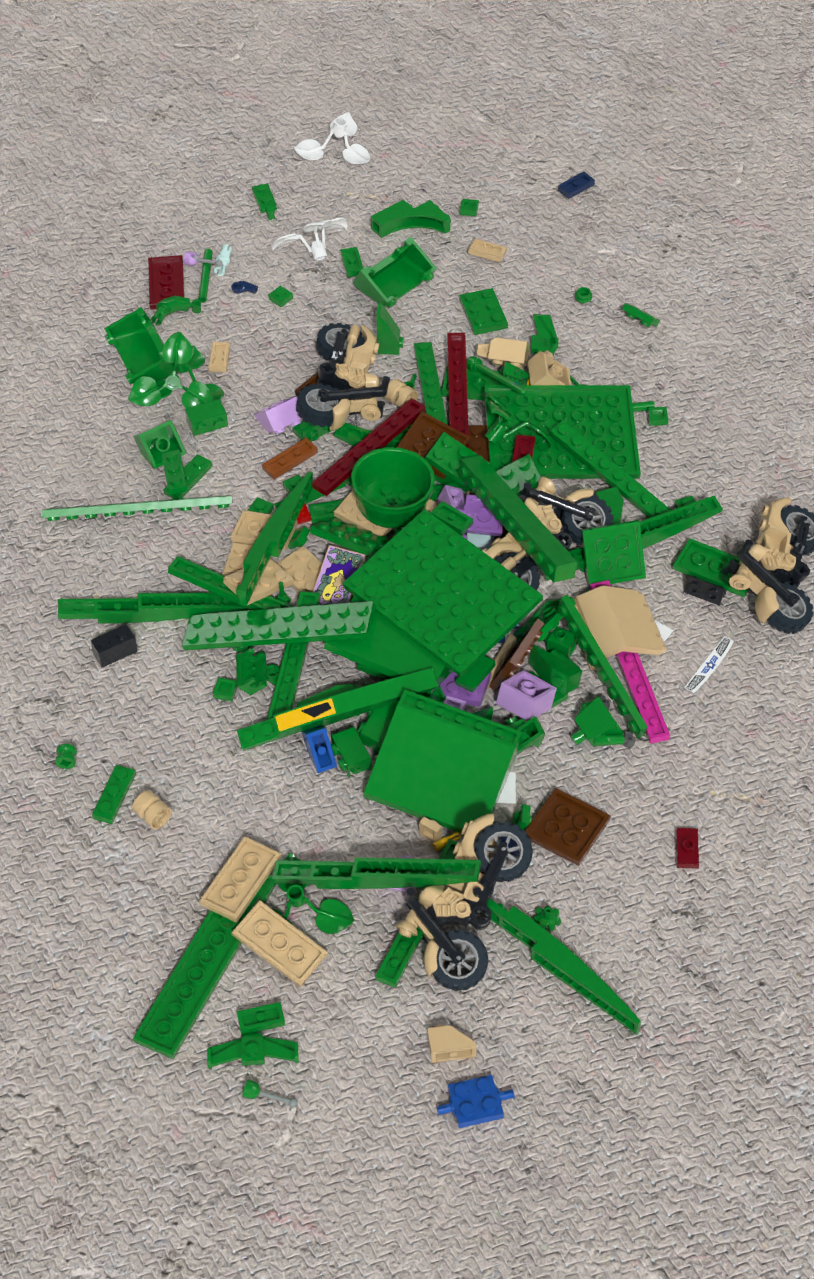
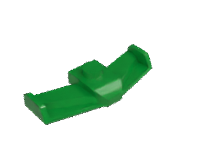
M533 314V321L538 335H532L531 353L537 354L540 351L545 353L548 350L554 356L555 351L558 349L559 338H557L551 315Z
M246 1033L241 1039L207 1048L208 1069L241 1059L242 1066L264 1065L265 1057L299 1063L298 1042L263 1037L260 1033Z

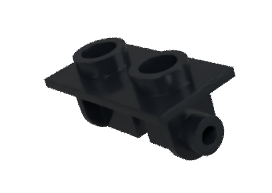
M688 575L684 588V593L719 606L721 605L722 597H725L727 592L723 586H717L691 575Z

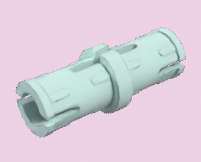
M228 244L222 245L221 252L216 258V261H222V266L218 267L216 265L214 273L217 274L218 272V276L225 274L226 266L230 263L229 257L232 247L230 246L227 250Z

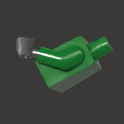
M601 695L592 701L582 704L575 717V721L580 729L570 735L577 745L588 739L593 747L624 745L631 748L634 746L636 740H630L633 737V733L628 731L625 736L622 735L624 732L608 711L610 701L605 702V696Z

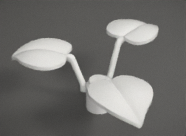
M349 112L331 122L330 133L322 146L316 140L307 139L294 147L296 153L307 160H318L323 157L324 152L322 150L326 147L332 134H334L338 138L344 136L347 149L343 150L342 156L345 161L351 164H364L370 161V155L363 146L359 144L349 146L347 136H352L357 132V125Z
M339 217L307 224L303 227L304 232L314 230L316 241L311 243V247L302 235L294 233L277 238L273 243L272 250L282 244L301 239L309 253L312 252L315 261L328 257L325 250V230L332 228L347 229V221L345 218ZM318 229L322 231V242L318 237Z

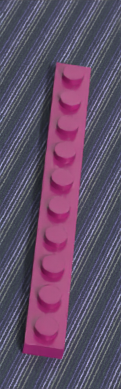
M609 580L590 584V591L600 586L611 587ZM622 651L615 654L635 707L648 726L646 735L649 743L670 740V733L638 653Z

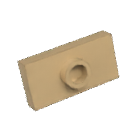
M476 238L468 249V254L496 262H501L507 252V247Z
M212 342L208 366L209 372H227L231 348L230 342Z

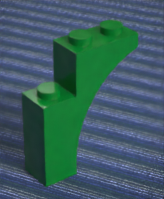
M403 199L371 216V229L380 238L409 228H427L442 233L450 231V216L445 214L431 200L413 208L411 204H408Z

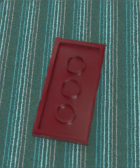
M183 255L149 257L150 310L157 309L156 305L158 302L172 296L185 297Z

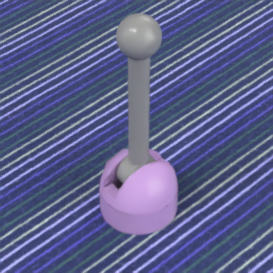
M187 251L184 255V263L186 265L193 266L197 262L216 264L218 267L222 266L221 260L201 259L194 252Z

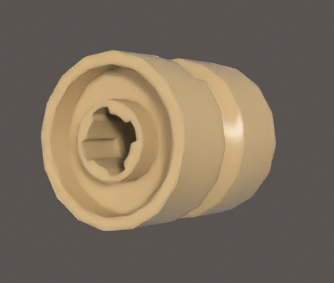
M393 379L389 382L387 395L384 398L400 408L411 398L417 401L418 392L399 379Z
M151 790L142 792L132 805V811L141 819H144V822L153 830L165 825L172 814L171 808L163 801H160V798Z

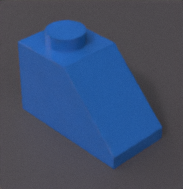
M319 725L302 731L306 749L317 773L337 767L326 728Z

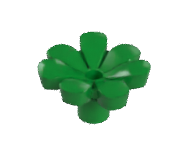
M545 906L544 910L542 908L536 909L535 914L537 916L533 920L544 929L548 927L550 931H554L556 929L555 925H561L558 909L552 910L550 906Z

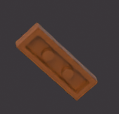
M305 438L262 464V468L275 480L317 454L318 448Z

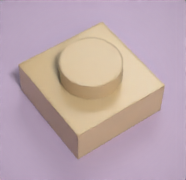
M423 817L419 822V834L436 842L442 838V826L435 820Z

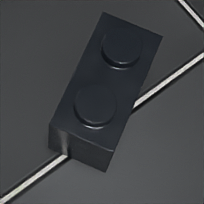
M127 624L90 640L93 655L102 668L138 652L135 636Z

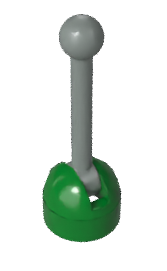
M249 1079L246 1081L242 1097L247 1099H255L259 1095L288 1103L290 1107H296L298 1104L295 1098L287 1099L261 1091L259 1084Z

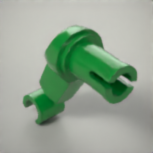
M180 296L165 298L156 305L157 311L152 316L151 321L154 323L158 319L155 325H161L166 315H170L175 311H188L189 307H192L193 313H200L201 302L198 299L190 302V298Z

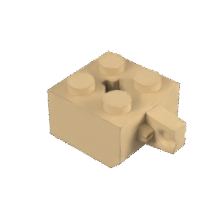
M494 338L490 341V344H478L477 356L489 359L495 367L502 368L506 361L520 369L522 367L527 368L530 345L526 341Z
M548 350L545 353L540 351L528 360L530 385H571L569 368L553 358V354Z

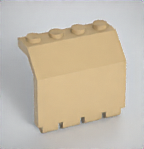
M600 586L578 595L574 599L576 609L606 658L622 651L660 655V653L667 650L645 596L639 593L638 590ZM583 650V652H584V654H585V657H586V660H587V662H588L587 654H586L585 651ZM589 664L590 670H596L594 666Z

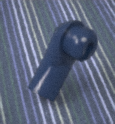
M246 281L234 282L231 289L237 294L247 291L256 294L258 286Z

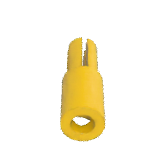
M455 832L432 843L433 849L437 852L445 848L449 839L454 841L460 839L461 835L457 836L460 833Z

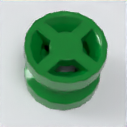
M70 744L59 745L56 749V754L58 755L55 759L56 766L62 769L75 767L77 748Z

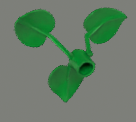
M181 332L171 335L162 349L164 360L168 363L174 362L173 372L167 377L165 384L156 386V381L153 378L143 376L135 381L128 396V400L136 405L152 406L157 404L162 397L158 389L167 387L170 390L180 388L186 391L181 398L185 408L213 401L211 392L205 384L193 381L189 388L181 385V379L176 375L177 363L186 364L193 356L192 345Z
M193 345V356L186 364L177 363L176 370L179 373L188 371L192 380L196 381L191 369L201 367L205 363V358ZM157 380L156 386L165 384L166 380ZM205 384L211 392L213 401L224 397V392L219 386ZM167 387L158 389L162 395L161 399L166 398L172 393V390Z
M485 392L484 398L492 400L489 401L491 413L499 414L493 426L485 434L491 442L496 445L502 437L506 439L512 433L526 426L542 434L549 448L552 446L549 437L544 431L531 422H524L505 433L506 428L501 425V422L506 418L513 423L512 419L505 412L506 410L510 413V410L493 394Z
M289 853L284 861H301L292 853ZM277 883L279 888L286 892L289 902L286 904L287 908L284 916L280 910H272L285 920H287L292 906L297 908L307 904L318 914L315 922L318 929L323 933L336 934L353 924L354 918L351 911L338 900H324L321 903L320 910H318L305 896L303 889L309 884Z

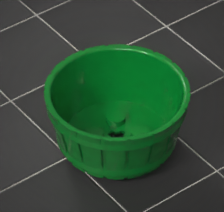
M397 447L376 449L365 454L356 462L351 475L352 488L356 495L360 512L371 523L384 528H401L411 522L419 513L426 509L435 484L434 472L427 460L413 451ZM391 499H395V503H397V504H396V505L393 504L392 506H389V505H388L389 503L386 502V501H387V500L390 501Z

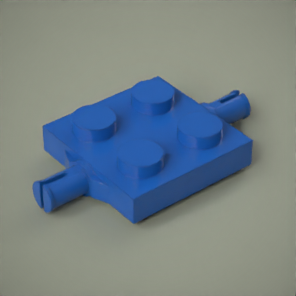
M488 1075L448 1084L450 1103L437 1105L436 1108L438 1116L452 1112L457 1120L458 1127L464 1128L503 1119L502 1101L514 1099L515 1096L513 1089L499 1092L495 1086L493 1076Z

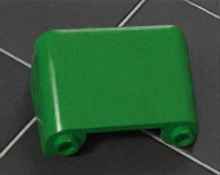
M412 237L404 241V246L396 248L394 253L373 267L366 266L360 270L353 282L358 290L375 302L382 303L385 308L393 307L397 303L396 300L424 281L429 282L434 278V272L437 270V267Z
M142 307L104 328L107 333L105 336L110 346L114 345L127 368L128 374L125 377L130 385L143 376L151 377L157 381L166 379L171 375L174 362L168 363L164 360L162 356L164 343Z

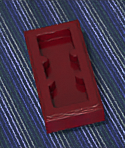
M677 828V868L699 869L698 828Z

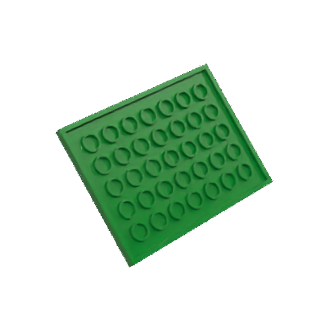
M484 385V396L485 392L493 394L510 410V413L506 410L505 412L512 419L513 423L506 418L501 422V425L506 428L505 433L524 422H531L544 431L552 444L549 448L542 434L526 426L512 433L506 439L502 437L496 445L488 439L489 463H491L490 466L495 472L512 463L517 435L535 436L533 462L541 477H546L547 479H602L549 435L550 430L564 420L632 478L640 479L641 471L630 385H519L526 389L525 395H520L504 385ZM484 398L488 432L499 414L491 413L489 401L492 400Z
M426 509L419 513L343 582V588L360 601H374L377 614L460 677L465 675L543 600L541 593Z

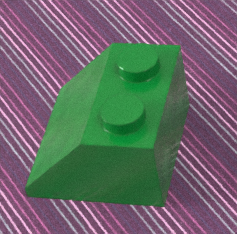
M172 420L164 421L133 436L141 454L153 469L163 465L161 453L180 449L181 456L187 454Z

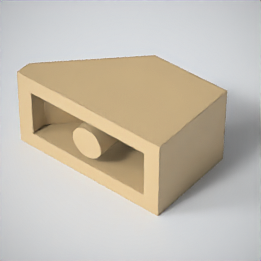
M435 1025L432 1028H427L432 1063L476 1057V1042L452 1026Z

